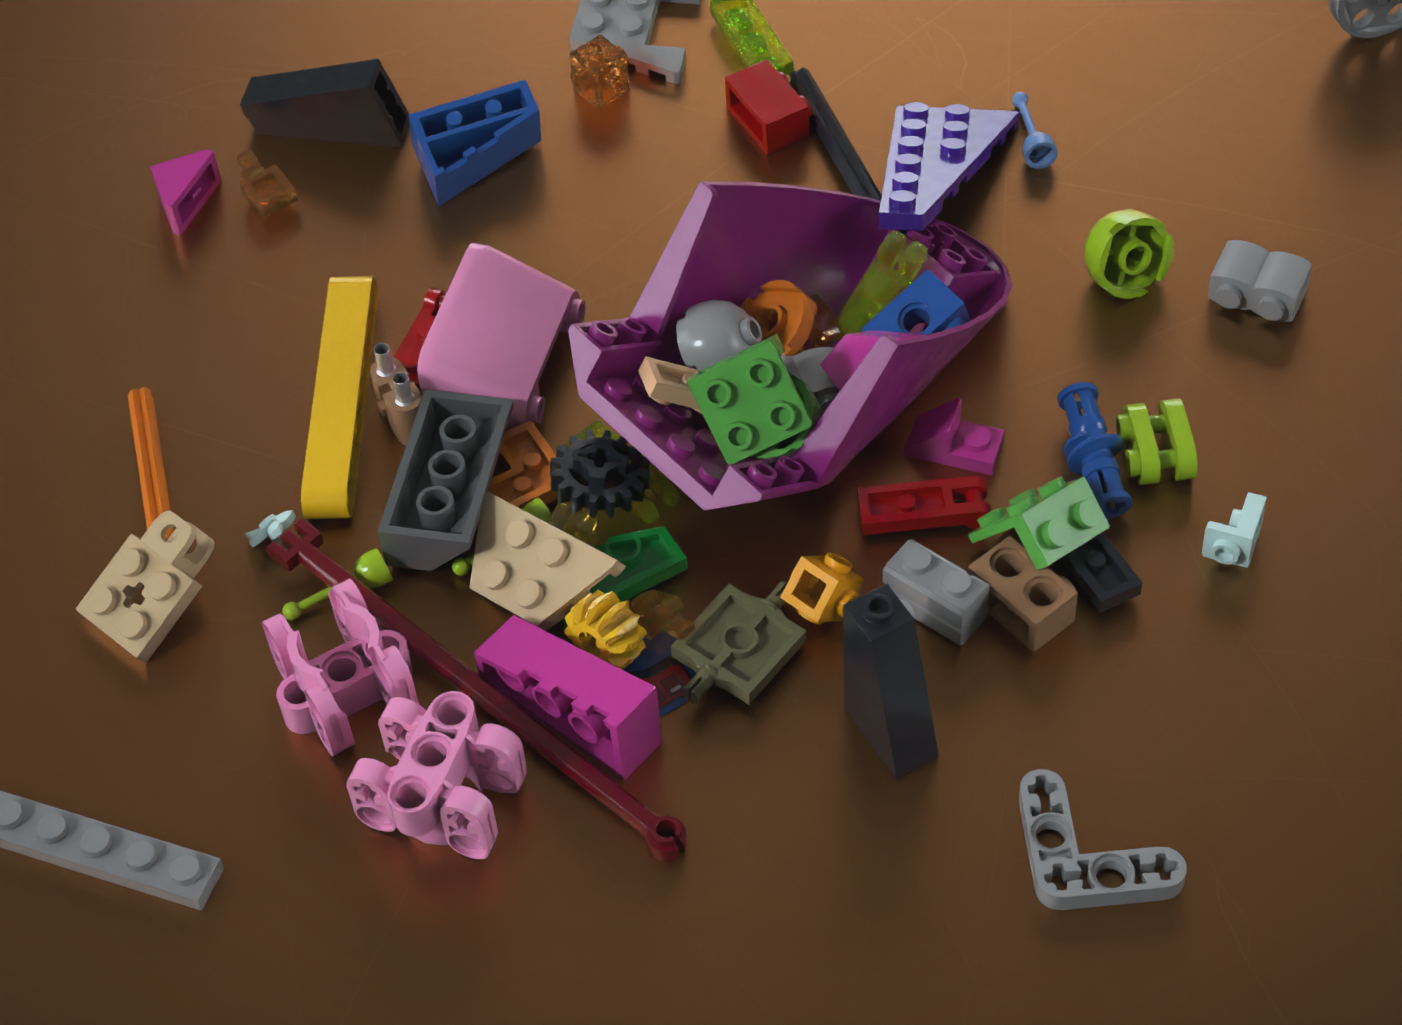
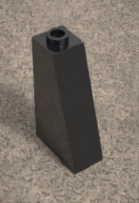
M379 59L251 77L240 103L244 116L249 119L257 134L401 147L410 126L409 112Z
M885 584L843 605L844 708L895 779L938 758L939 752L915 619L890 586Z

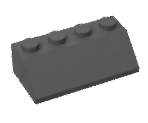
M425 389L377 531L387 566L432 571L470 549L513 410V399Z

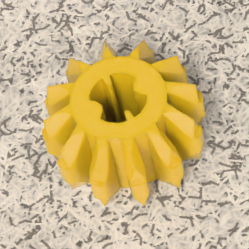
M597 590L592 594H587L565 616L568 626L564 633L572 640V645L622 670L640 656V652L645 648L643 638L647 634L646 630L638 624L640 615L633 613L629 609V601L620 602L617 594L613 591L605 594Z

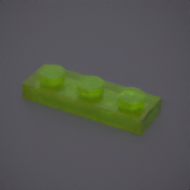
M753 0L709 1L711 15L746 68L767 59L778 72L781 71L785 75H789L794 70L793 59Z

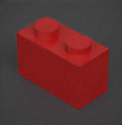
M767 59L725 77L727 109L767 155L809 137V118L812 116L809 102L803 95L799 96L790 86L786 75L781 71L778 72Z

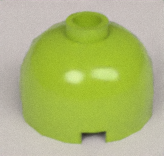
M1134 209L1111 212L1099 219L1090 230L1084 248L1085 264L1093 280L1112 296L1126 300L1142 297L1149 292L1143 289L1144 287L1151 285L1155 279L1161 282L1167 275L1173 261L1174 241L1172 236L1167 233L1165 225L1150 214Z

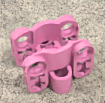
M352 579L333 586L328 593L337 626L345 643L310 661L307 659L299 630L293 632L285 615L279 613L262 622L273 659L284 679L277 688L276 696L286 726L297 734H309L317 731L332 757L355 745L347 717L380 700L384 701L385 705H387L388 701L394 697L407 698L419 704L412 678L413 666L405 638L393 630L379 631L375 617L369 613L366 603Z
M450 691L439 695L434 699L427 711L421 705L407 698H391L379 719L378 725L386 752L391 753L400 761L398 765L392 767L370 758H361L357 761L347 780V789L356 816L369 827L379 831L391 832L397 827L401 833L413 836L426 844H449L455 851L466 857L477 860L487 858L496 841L498 828L493 806L490 800L480 792L484 788L498 793L509 794L520 790L527 775V765L520 738L508 728L497 724H484L479 730L473 701L462 692ZM460 722V723L457 724V725H452V726L450 725V724H452V723ZM464 778L472 780L479 791L461 786Z

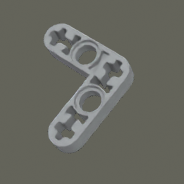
M1048 769L1033 770L1023 777L1020 783L1019 807L1035 892L1038 900L1044 906L1053 910H1070L1161 901L1174 898L1181 893L1185 883L1187 864L1179 852L1169 847L1158 846L1079 854L1063 779L1057 773ZM1035 789H1044L1045 794L1050 796L1048 812L1041 814L1040 798L1038 794H1035ZM1051 829L1060 832L1065 841L1059 847L1048 848L1041 845L1036 836L1043 830ZM1163 866L1164 871L1167 874H1171L1170 879L1161 880L1159 873L1154 872V868ZM1136 867L1139 868L1138 877H1141L1140 884L1134 883ZM1114 869L1124 876L1125 883L1120 887L1108 888L1097 880L1096 875L1101 870ZM1081 873H1088L1087 889L1082 888L1083 879H1080ZM1060 876L1063 883L1067 884V889L1063 891L1057 890L1055 883H1051L1052 877Z

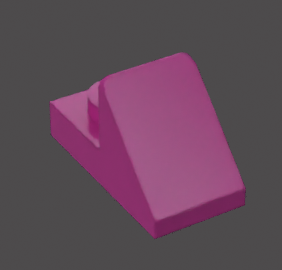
M956 398L916 417L904 449V456L993 475L1004 443L1005 430L962 421L961 398Z

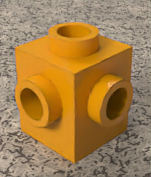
M827 552L826 555L801 556L780 598L798 609L797 612L800 616L815 624L821 625L823 622L842 621L843 605L860 597L858 592L865 579L851 571L853 567L851 562L835 553Z

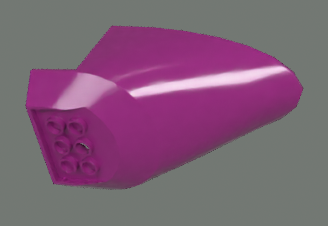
M700 181L630 317L604 321L595 320L593 322L570 325L568 332L578 396L704 511L815 490L831 483L854 457L874 440L930 384L970 340L1004 307L1008 301L1013 284L1007 266L990 246L960 228L936 218L923 231L878 229L881 200L839 191L760 182ZM927 269L965 303L971 320L965 324L938 333L897 341L891 335L881 336L808 433L806 439L803 440V447L792 458L780 456L779 458L772 457L754 460L751 457H747L732 465L727 464L703 414L690 407L674 403L663 405L649 398L638 372L646 356L686 366L677 343L676 332L677 321L685 318L686 314L681 313L685 308L709 300L731 301L740 307L748 296L755 300L759 294L764 292L760 287L774 280H786L793 283L817 304V313L814 317L810 335L804 344V351L819 347L834 348L846 334L862 332L861 329ZM776 323L769 324L768 330L770 331ZM917 324L910 330V333H920L929 324Z

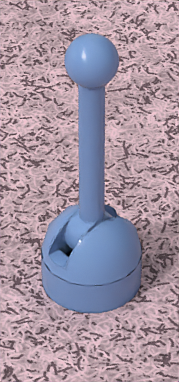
M1017 92L1014 94L1012 102L1015 107L1020 109L1029 133L1022 146L1025 161L1030 167L1035 169L1048 167L1058 156L1055 142L1048 134L1040 131L1037 132L1027 107L1028 96L1024 92Z

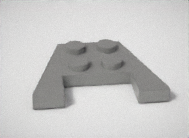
M580 0L569 37L570 49L615 64L618 59L635 65L637 72L649 75L652 71L666 75V81L681 84L686 63V49L649 45L660 2L700 5L701 0Z

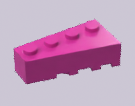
M513 615L474 652L480 676L536 720L623 781L663 742L657 688L550 634L536 624H531Z

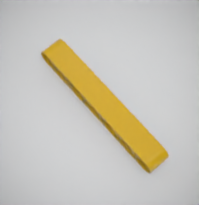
M374 276L331 277L329 279L301 487V506L304 519L352 518L378 306L377 283Z

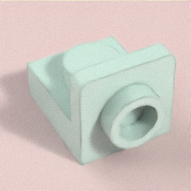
M1248 492L1242 510L1233 509L1229 525L1209 521L1204 533L1202 555L1222 564H1233L1248 568L1262 528L1267 497Z

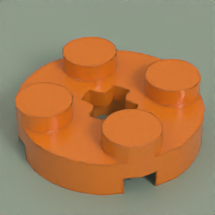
M774 280L765 283L760 287L764 292L759 294L755 300L748 296L740 308L745 310L750 317L755 318L759 323L762 331L761 341L777 334L785 349L782 355L795 356L804 351V344L810 335L814 317L817 313V304L803 290L789 281ZM776 323V325L769 331V324Z

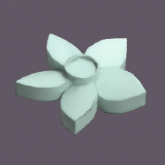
M293 510L282 512L277 516L271 514L259 524L260 528L245 533L249 540L248 542L253 548L269 536L272 542L275 541L281 545L282 541L279 535L293 523L296 515Z

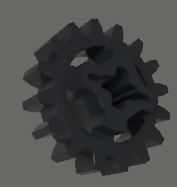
M589 430L586 431L585 440L581 441L572 435L569 437V447L562 445L556 447V457L550 460L551 491H558V502L560 504L572 501V512L577 513L584 507L589 509V516L591 518H595L598 510H605L606 514L611 518L615 515V508L620 507L624 511L630 512L632 511V500L643 502L645 490L650 488V461L645 456H642L634 446L629 447L628 441L623 436L618 440L611 439V431L605 430L602 437H595L594 433Z

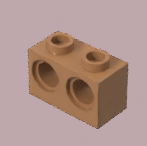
M1010 535L968 566L969 576L974 575L990 585L988 613L1032 652H1035L1075 621L1078 592L1075 591L1072 583L1064 576L1056 575L1048 567L1036 570L1025 547Z

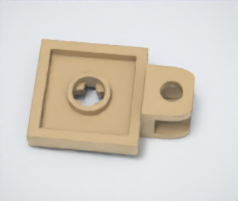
M170 510L163 512L154 520L141 539L132 533L129 535L75 610L134 657L147 663L202 588V585L193 578H195L210 557L214 548V540ZM176 527V530L165 541V534L168 529ZM194 539H196L197 546L192 553L186 554ZM144 587L141 593L145 597L144 602L141 605L136 603L131 605L133 594Z

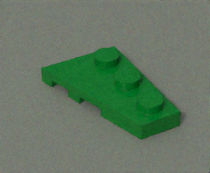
M664 526L610 536L604 544L592 547L613 557L626 567L616 578L609 574L592 587L590 591L594 593L600 590L605 594L613 591L617 594L619 601L623 602L687 570V557ZM569 609L564 615V618L559 621L560 625L563 627L564 630L568 626L565 620V616L570 612L571 609Z

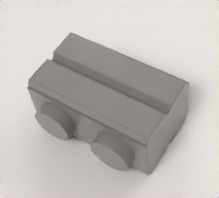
M912 539L908 540L883 569L884 585L888 584L899 599L906 600L912 606L915 612L914 619L959 646L963 645L988 616L990 585L974 575L969 576L967 571Z

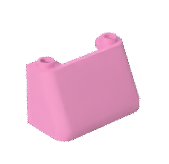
M471 243L461 260L419 354L417 372L422 397L425 389L513 399L514 406L506 431L530 420L534 424L540 423L544 416L545 398L540 396L538 382L559 332L569 333L568 329L571 324L582 323L585 314V301L580 300L577 290L489 245Z

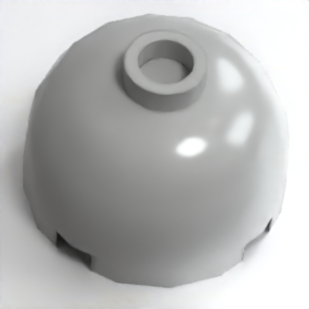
M709 300L685 308L681 312L686 314L685 318L678 320L676 325L677 343L686 367L691 368L695 366L698 370L705 369L762 340V331L756 319L750 317L745 310L731 301Z

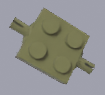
M779 582L766 599L747 595L731 584H728L671 645V657L696 672V675L681 690L686 700L689 701L691 698V703L697 704L712 686L723 688L750 705L806 642L807 630L787 619L781 611L787 604L786 601L780 598L786 587L785 582Z

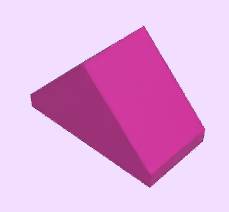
M205 149L150 166L173 234L182 235L222 181L214 151Z

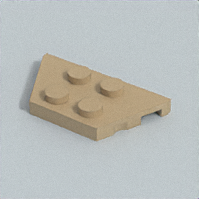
M487 491L479 518L469 587L483 597L547 631L562 620L569 609L587 594H590V589L609 574L616 578L625 569L626 566L613 557Z

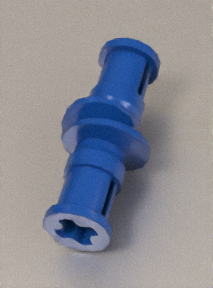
M1079 382L1065 387L1057 396L1059 407L1066 411L1070 424L1069 432L1071 438L1066 441L1063 451L1068 458L1067 465L1069 470L1085 477L1106 519H1111L1125 514L1133 505L1131 495L1124 491L1120 479L1121 471L1119 464L1114 458L1122 450L1124 443L1120 435L1106 434L1107 426L1104 417L1100 415L1096 402L1099 397L1097 387L1089 382ZM1075 393H1078L1080 401L1075 400ZM1110 501H1114L1115 508H1111Z

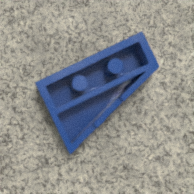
M526 80L408 115L412 145L438 207L541 141L539 108Z

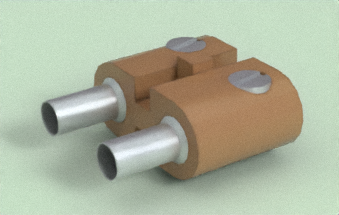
M379 343L374 347L376 361L370 367V376L378 409L385 421H389L390 429L401 444L407 445L422 396L413 381L410 382L409 374L403 364L398 359L391 357L389 345Z

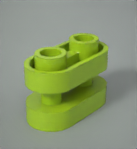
M1180 398L1161 400L1159 415L1151 416L1148 414L1145 403L1124 405L1123 414L1116 415L1117 435H1120L1123 439V442L1127 443L1128 449L1125 451V464L1128 476L1136 477L1139 485L1154 484L1160 482L1161 469L1171 468L1176 481L1195 479L1198 471L1197 452L1182 400ZM1154 433H1161L1165 450H1158Z

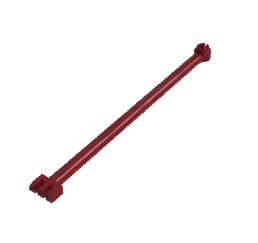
M301 518L293 525L296 532L302 537L301 539L290 530H286L280 535V540L288 550L275 541L266 547V551L271 558L290 572L296 566L302 564L330 588L348 579H352L359 589L369 613L375 617L378 626L383 630H393L400 633L406 640L408 650L462 693L468 695L471 700L647 839V848L654 858L661 861L678 859L679 850L675 842L680 844V850L685 852L687 847L686 828L680 820L672 816L659 817L319 549L324 544L321 532L306 520ZM665 830L674 831L675 839L672 836L669 838L660 837L658 833Z

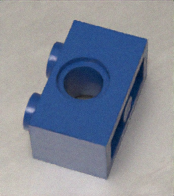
M927 269L868 322L861 331L875 330L910 333V330L915 325L926 323L929 324L924 331L915 334L928 335L965 324L971 320L965 303Z

